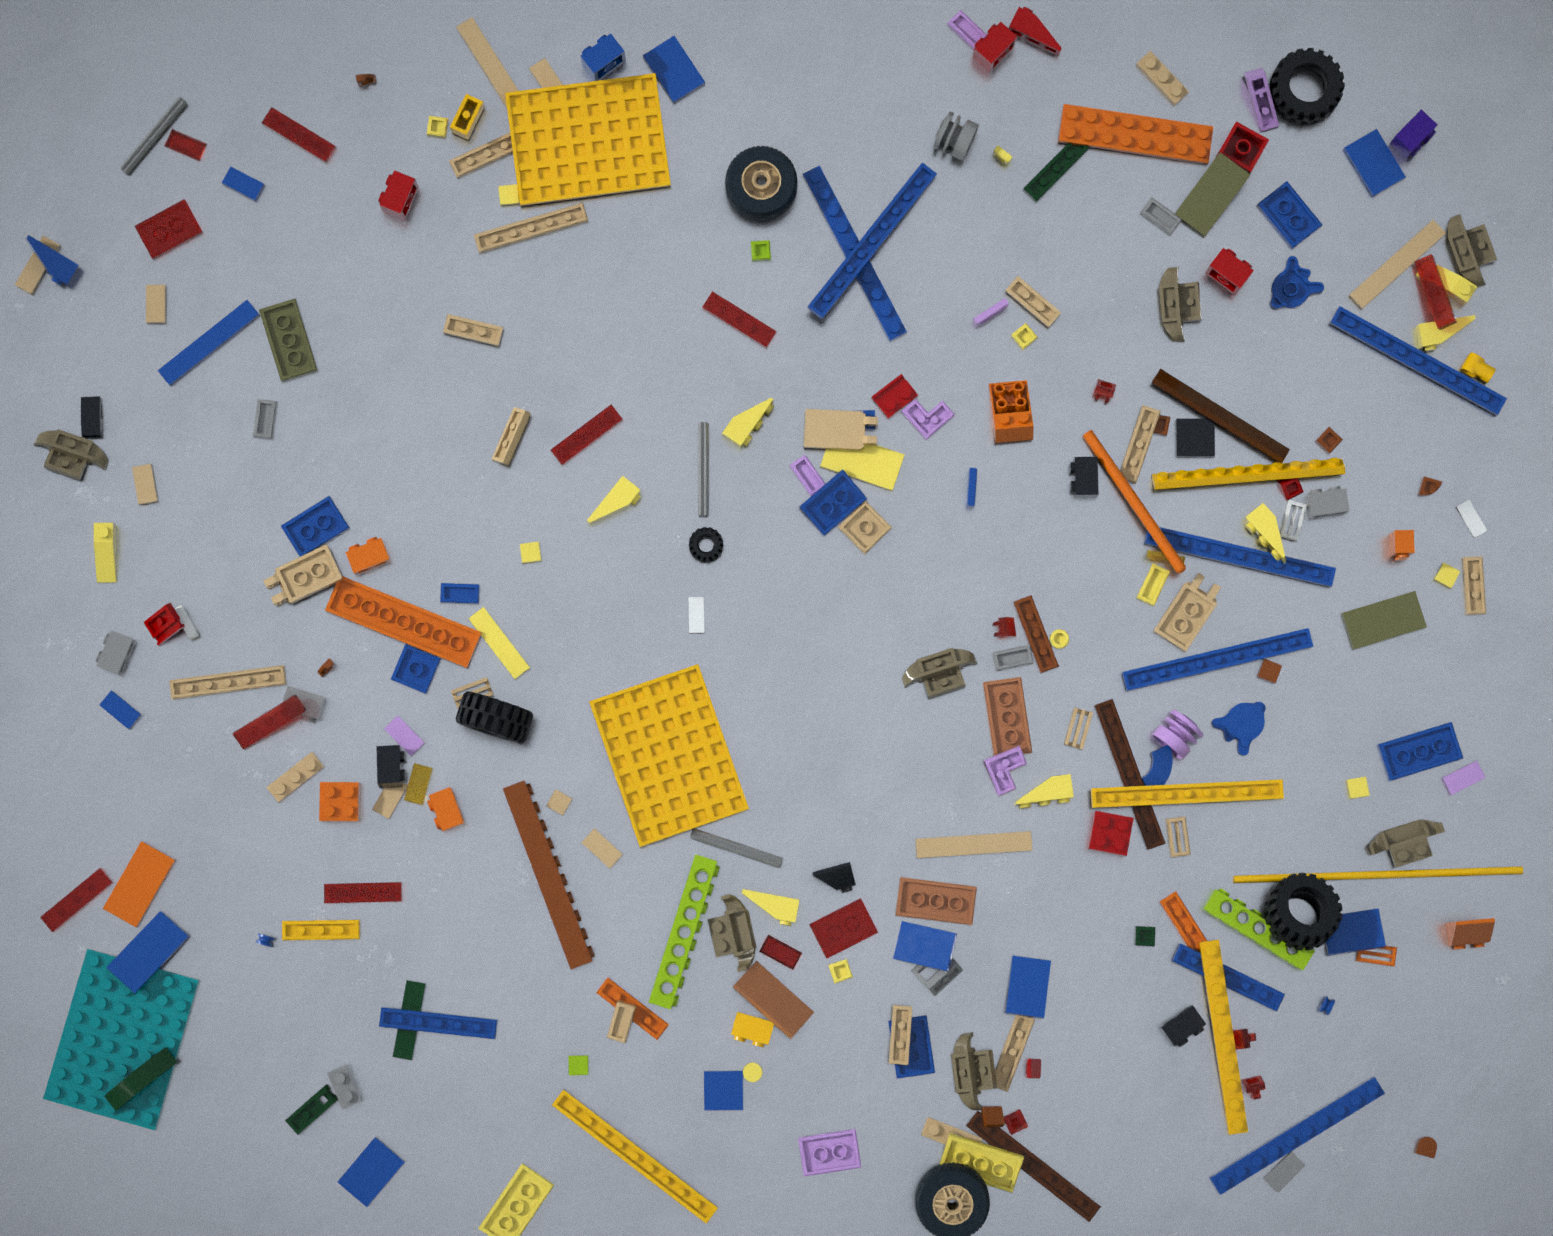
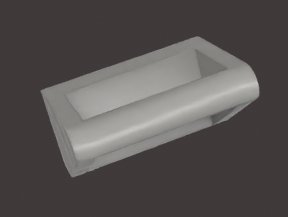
M953 958L949 972L939 970L928 981L919 974L926 966L917 965L911 970L934 996L963 971Z

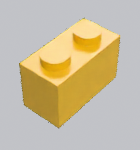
M466 94L450 125L451 132L469 140L485 107L484 102Z
M737 1012L731 1035H734V1040L745 1042L746 1039L753 1041L752 1045L764 1048V1044H769L774 1024L768 1020Z

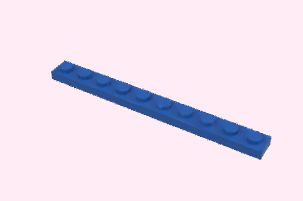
M923 162L920 164L808 305L807 308L819 318H824L937 175L936 172Z
M819 165L803 173V177L842 252L847 257L859 240ZM869 260L856 278L889 341H892L906 334L907 331Z
M1341 306L1338 307L1330 322L1331 325L1496 416L1507 400L1506 397Z
M1159 527L1177 552L1327 587H1332L1336 571L1334 567L1285 556L1286 563L1284 564L1281 560L1277 561L1270 552ZM1147 531L1144 544L1158 547Z
M1306 628L1124 671L1122 675L1126 691L1314 646L1310 630Z
M1372 1077L1210 1177L1211 1182L1219 1195L1225 1193L1384 1095L1383 1089L1376 1078Z

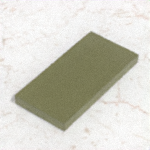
M1220 152L1175 212V215L1206 236L1251 174Z
M296 299L259 309L281 382L317 372L316 362Z
M1416 591L1341 613L1353 650L1427 627Z

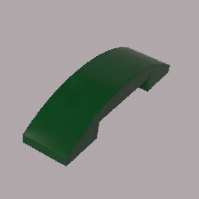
M165 1047L123 1079L104 1097L117 1111L178 1062L167 1047Z

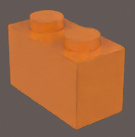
M1394 530L1389 534V558H1395V561H1405L1406 558L1415 553L1414 530Z
M370 538L366 541L367 544L362 546L359 544L353 545L348 548L349 551L345 552L355 575L391 561L382 538Z
M451 787L429 795L430 800H427L430 810L435 811L437 818H434L437 829L441 828L442 832L465 824Z

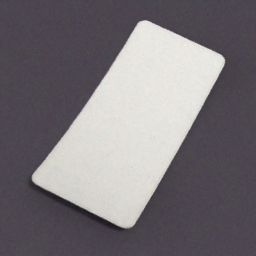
M1470 500L1457 506L1464 522L1475 538L1487 531Z
M689 597V633H704V597Z

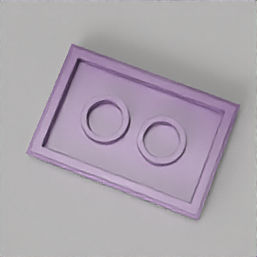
M856 1129L798 1138L804 1177L862 1168Z

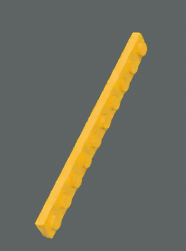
M1330 458L1329 460L1312 459L1306 462H1275L1269 465H1237L1232 468L1216 467L1215 469L1207 470L1200 468L1195 471L1179 470L1171 473L1159 472L1152 474V482L1156 490L1345 474V465L1342 459Z
M1283 779L1091 788L1092 808L1284 799Z
M1219 939L1199 942L1228 1134L1248 1132L1220 943Z
M565 1090L560 1093L552 1104L553 1107L703 1222L707 1223L718 1209L717 1206Z

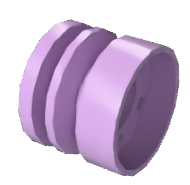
M1173 709L1169 713L1173 719L1165 718L1166 723L1170 727L1167 728L1159 725L1152 733V736L1161 746H1170L1172 754L1178 759L1183 760L1191 751L1186 742L1188 741L1196 745L1198 742L1193 736L1201 739L1204 734L1189 717Z

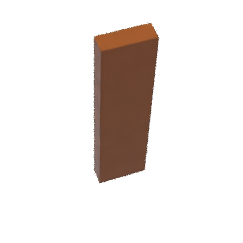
M1032 595L1014 601L1015 609L1040 673L1059 667Z

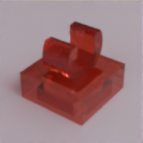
M1098 379L1094 391L1096 393L1095 400L1098 401L1100 395H1105V403H1108L1110 397L1113 398L1116 384Z
M1014 617L998 618L999 621L993 623V625L1000 627V631L994 633L995 636L1016 637Z
M1248 1028L1233 1030L1236 1050L1251 1048L1250 1042L1257 1041L1256 1033L1248 1034Z
M1261 1075L1242 1080L1246 1093H1251L1253 1100L1260 1099V1090L1266 1089Z
M1020 1109L1004 1116V1122L1010 1135L1028 1127Z

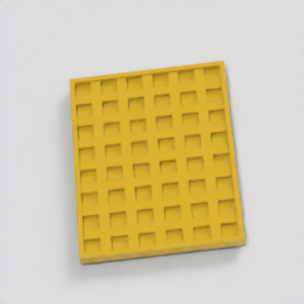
M655 73L505 93L520 206L671 186Z
M698 664L589 701L639 847L749 810Z

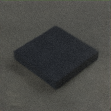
M1176 419V457H1215V422L1211 419Z

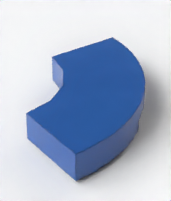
M1168 745L1151 752V768L1142 777L1145 786L1164 785L1168 780L1173 764L1172 751Z

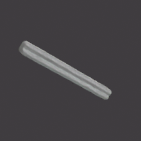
M178 97L124 161L120 166L123 172L129 174L187 105L184 99Z
M700 422L698 424V515L701 517L709 515V424L707 422Z
M693 829L690 836L694 840L778 868L781 867L783 862L782 857L698 829Z

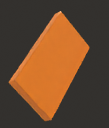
M141 841L103 909L137 928L176 860Z

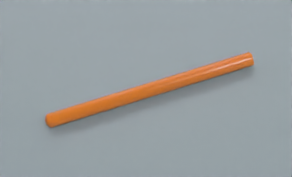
M1092 430L1086 432L1083 438L1096 457H1098V460L1176 573L1184 572L1186 565Z

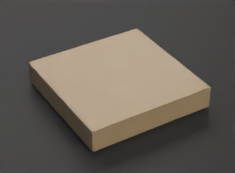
M866 500L838 526L864 554L892 529Z

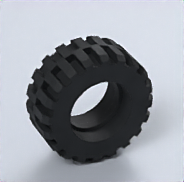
M1301 48L1297 49L1294 53H1288L1278 63L1270 80V92L1273 96V104L1278 106L1277 111L1280 114L1282 112L1285 113V118L1288 120L1291 118L1295 119V123L1305 121L1306 124H1312L1315 120L1319 122L1324 117H1328L1340 102L1345 87L1343 82L1344 75L1343 72L1339 71L1340 65L1338 62L1334 63L1332 61L1333 57L1330 54L1328 57L1325 56L1324 51L1320 49L1318 52H1315L1314 48H1308L1305 51ZM1301 70L1316 73L1324 83V93L1321 98L1313 102L1298 99L1292 93L1289 85L1294 73Z
M467 691L463 694L455 719L456 723L476 731L522 744L526 741L533 720V713L519 706Z
M1306 873L1291 874L1287 878L1282 879L1272 890L1265 902L1264 914L1268 915L1265 921L1267 925L1271 926L1269 929L1271 934L1275 933L1276 939L1279 942H1285V946L1289 948L1295 946L1296 950L1301 951L1304 947L1305 950H1313L1314 947L1318 948L1324 942H1327L1338 929L1339 922L1342 920V913L1340 912L1343 910L1342 904L1338 903L1340 897L1337 893L1333 892L1334 888L1331 884L1328 886L1323 878L1319 880L1316 878V875L1310 874L1306 876ZM1298 898L1310 903L1316 910L1318 923L1306 925L1296 920L1290 912L1289 899Z

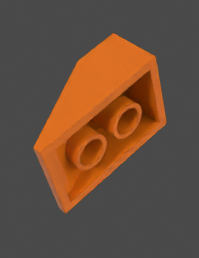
M1495 918L1446 923L1448 946H1454V949H1465L1466 944H1473V948L1485 947V943L1491 941Z

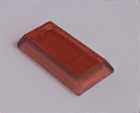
M174 129L171 130L165 143V147L198 161L207 143Z
M770 935L767 936L759 951L792 970L802 952Z

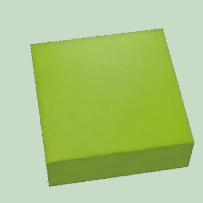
M770 240L751 241L752 261L771 260Z
M588 1055L568 1056L569 1075H588Z

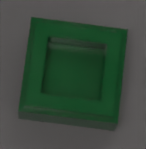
M1136 926L1135 946L1154 947L1156 927Z

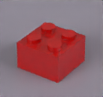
M1002 22L998 25L993 24L987 31L988 34L985 39L981 37L974 45L973 58L989 73L1016 45L1017 36Z
M1236 121L1218 154L1220 152L1247 172L1251 173L1269 139Z
M394 170L392 175L389 174L386 180V185L388 186L385 192H381L378 202L383 213L404 221L419 186L415 178Z
M1223 248L1205 273L1236 295L1254 270L1251 269L1252 266L1247 261L1239 260L1235 252Z
M1094 811L1087 850L1126 857L1134 818Z

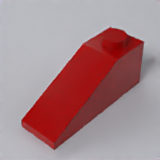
M1018 7L1009 29L1016 36L1059 56L1062 49L1039 18L1033 14L1031 9Z

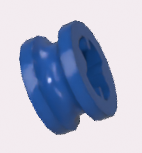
M258 933L259 939L255 943L268 947L273 946L271 942L275 938Z
M1325 996L1319 1012L1324 1011L1326 1015H1329L1335 1000H1329L1328 996Z

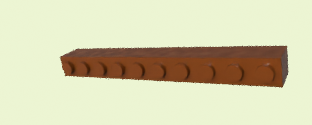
M525 780L503 788L570 969L572 970L593 962L592 957H595L592 947L586 944L585 939H588L585 928H580L578 922L581 920L578 910L573 909L571 904L575 902L571 891H566L565 885L568 883L564 873L560 874L558 867L561 864L558 856H553L551 851L554 846L551 838H547L544 831L547 830L544 819L540 820L537 814L541 811L537 801L533 802L531 795L534 793L530 783L526 784Z

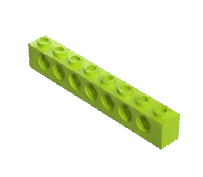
M696 854L694 856L648 1003L670 1010L672 1006L676 1007L679 996L676 995L678 988L683 986L685 977H682L684 969L688 970L691 960L687 957L689 951H694L697 940L693 938L695 932H700L702 921H699L701 913H706L708 903L705 900L707 895L711 896L714 885L711 884L713 876L717 877L720 868L715 860ZM699 872H706L708 874L706 882L701 883L697 880ZM694 890L701 891V900H692L691 893ZM690 908L696 911V917L692 920L687 919L685 916V912ZM688 927L691 934L688 938L680 936L679 931L681 928ZM678 945L683 946L685 949V953L681 957H677L674 954V948ZM676 964L679 967V972L676 975H670L668 973L669 965ZM666 982L673 985V991L669 994H665L662 991V986Z

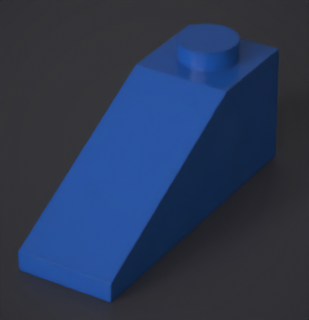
M27 235L26 241L47 273L53 277L51 281L60 286L62 284L67 285L78 264Z

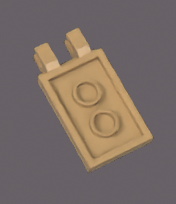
M806 409L804 448L861 450V448H864V445H877V436H865V426L878 427V417H866V413H863V411Z
M326 544L276 568L275 575L263 580L268 589L280 585L282 592L271 597L273 604L279 606L286 601L288 604H293L342 581L343 577L329 546Z
M1200 573L1196 575L1192 583L1189 581L1184 583L1154 629L1156 633L1185 652L1218 604L1216 603L1215 596L1221 589L1215 583L1208 594L1199 589L1198 587L1205 578Z

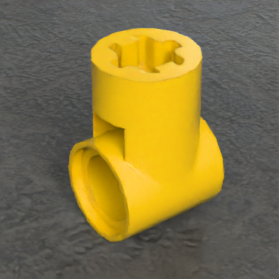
M1470 352L1461 367V371L1488 383L1496 368L1486 364L1481 356Z

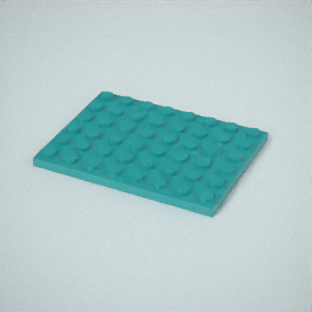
M87 949L43 1099L156 1130L174 1066L150 1083L117 1111H115L104 1096L165 1047L177 1059L200 980L159 969L134 994L106 968L116 958L115 956Z

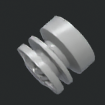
M950 111L938 128L934 148L938 150L943 142L945 145L942 152L945 153L952 146V156L963 161L973 142L979 124L968 119L961 126L960 115L957 116L955 122H952L954 113Z

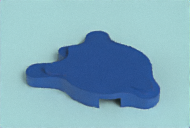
M1290 256L1287 259L1285 270L1278 274L1272 283L1270 304L1274 309L1296 308L1303 304L1310 295L1323 292L1324 285L1321 282H1310L1308 277L1311 271L1301 268L1298 259L1295 256Z
M1262 702L1237 704L1230 709L1226 716L1213 719L1212 727L1222 730L1224 739L1227 742L1236 739L1238 741V753L1245 756L1249 753L1252 740L1263 731L1266 707Z

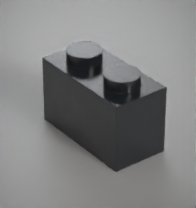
M1074 457L1073 462H1070V474H1074V481L1070 482L1071 493L1074 492V497H1097L1099 495L1098 457Z
M400 745L376 746L377 784L379 788L402 787V781H406L405 769L402 770V762H405V751H401Z
M1190 1005L1159 1028L1173 1047L1176 1045L1181 1047L1188 1042L1187 1038L1190 1035L1194 1034V1036H1197L1204 1031L1203 1026L1206 1023L1195 1007Z

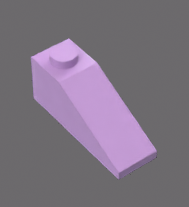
M1263 68L1245 72V80L1260 130L1264 131L1278 127L1276 111Z

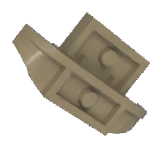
M1461 214L1453 216L1448 226V240L1459 271L1477 288L1484 286L1486 283L1480 267L1497 261L1486 226L1483 224L1466 231Z
M1178 266L1170 267L1165 271L1159 285L1162 323L1175 342L1185 341L1183 323L1201 321L1202 313L1199 282L1180 284Z
M59 429L57 431L40 433L34 442V446L42 445L47 447L49 451L44 468L77 480L81 479L87 464L91 465L94 463L105 470L109 462L103 451L93 441Z
M950 648L916 659V662L904 673L902 681L905 688L909 687L913 682H923L930 699L966 687L960 670L965 665H976L978 663L973 653L963 649Z
M1419 819L1382 831L1371 841L1369 848L1372 855L1389 850L1396 868L1433 856L1427 837L1443 833L1445 830L1442 822Z
M728 894L721 896V900L724 901L727 911H724L725 915L708 919L716 957L734 953V957L738 958L739 963L737 971L740 972L749 969L754 959L755 948L757 947L748 910H746L739 899Z
M973 1032L964 1033L957 1040L954 1052L951 1054L956 1093L959 1094L962 1102L969 1109L981 1110L983 1106L979 1104L977 1095L981 1094V1090L997 1088L993 1051H975V1048H971Z

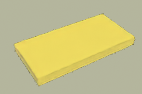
M864 445V448H861V450L826 449L820 467L837 473L843 469L851 478L893 491L905 454L878 445Z
M949 1133L940 1164L955 1162L967 1165L982 1176L986 1185L1013 1193L1024 1156Z
M522 1163L478 1229L488 1236H520L554 1184Z

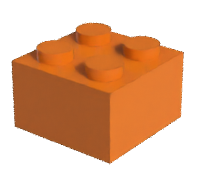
M320 782L319 821L360 822L361 783Z

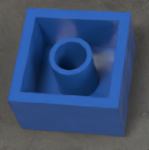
M611 33L608 36H601L597 40L596 45L585 48L580 56L583 67L594 81L600 80L626 60L625 51Z

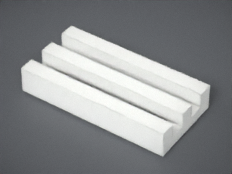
M1288 500L1280 529L1281 538L1293 540L1294 542L1298 541L1307 508L1306 504ZM1291 505H1294L1288 532L1284 534ZM1298 507H1301L1302 510L1295 536H1291Z

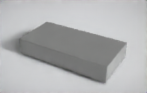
M1152 197L1140 212V214L1170 236L1182 221L1180 217Z
M257 399L253 431L254 438L273 440L277 401Z
M1030 644L992 652L996 671L1034 664Z
M1291 1151L1264 1179L1279 1193L1306 1165Z

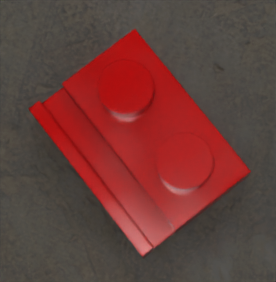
M900 374L871 398L887 419H889L917 398L918 394L903 375Z
M171 603L164 605L144 621L152 637L158 641L157 645L163 644L185 627L184 624L180 623V617Z

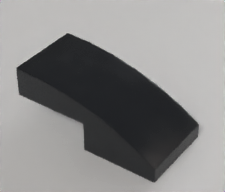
M100 396L81 397L82 438L101 437Z

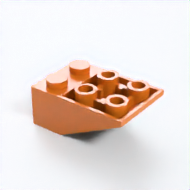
M1027 380L990 383L989 391L995 443L1033 440L1034 425Z

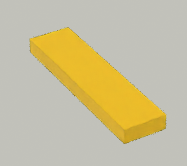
M360 920L282 921V940L360 939Z

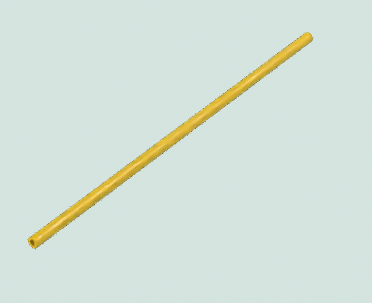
M1523 866L1306 873V876L1314 874L1319 880L1320 878L1324 880L1510 875L1523 874ZM1291 874L1233 876V882H1280Z

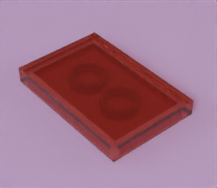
M185 199L135 225L153 260L203 233Z
M861 898L809 924L826 959L878 933Z

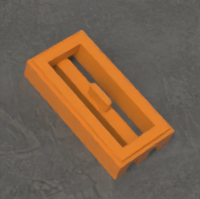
M1386 946L1384 948H1377L1390 950L1392 954L1365 950L1357 951L1355 961L1395 967L1397 947ZM1361 954L1391 958V962L1361 958Z

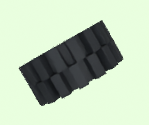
M711 527L698 528L689 539V549L692 556L704 563L712 562L719 558L723 550L721 534ZM707 537L713 541L714 546L711 551L703 552L700 550L699 541L702 538Z

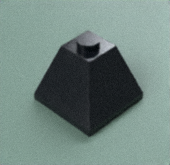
M850 862L812 872L813 878L836 891L841 890L842 893L852 891V886L856 885Z

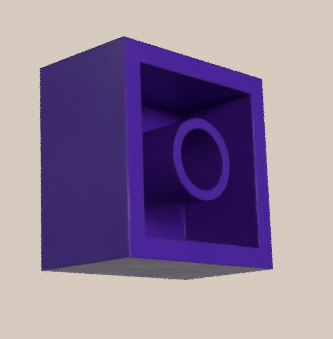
M1421 109L1393 138L1390 145L1405 160L1409 156L1413 158L1424 146L1422 143L1427 144L1435 135L1436 131L1434 129L1438 124Z

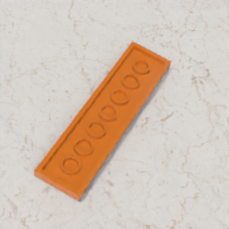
M1064 104L1058 142L1208 165L1214 126Z
M343 577L342 581L335 584L325 611L465 668H468L482 633L346 577Z

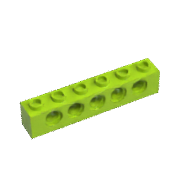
M1221 888L1219 891L1217 889L1213 890L1202 910L1300 971L1304 970L1315 950H1305L1304 947L1302 951L1297 950L1295 954H1290L1288 947L1285 946V942L1281 941L1278 944H1274L1271 941L1272 934L1269 931L1271 926L1266 924L1265 919L1262 918V913L1255 909L1250 911L1245 907L1246 903L1239 899L1234 901L1229 898L1230 894ZM1224 902L1231 905L1229 913H1224L1221 909ZM1240 913H1245L1248 917L1247 922L1244 924L1238 920ZM1257 923H1261L1264 926V931L1261 934L1255 931Z

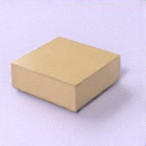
M555 789L546 806L563 816L572 798Z

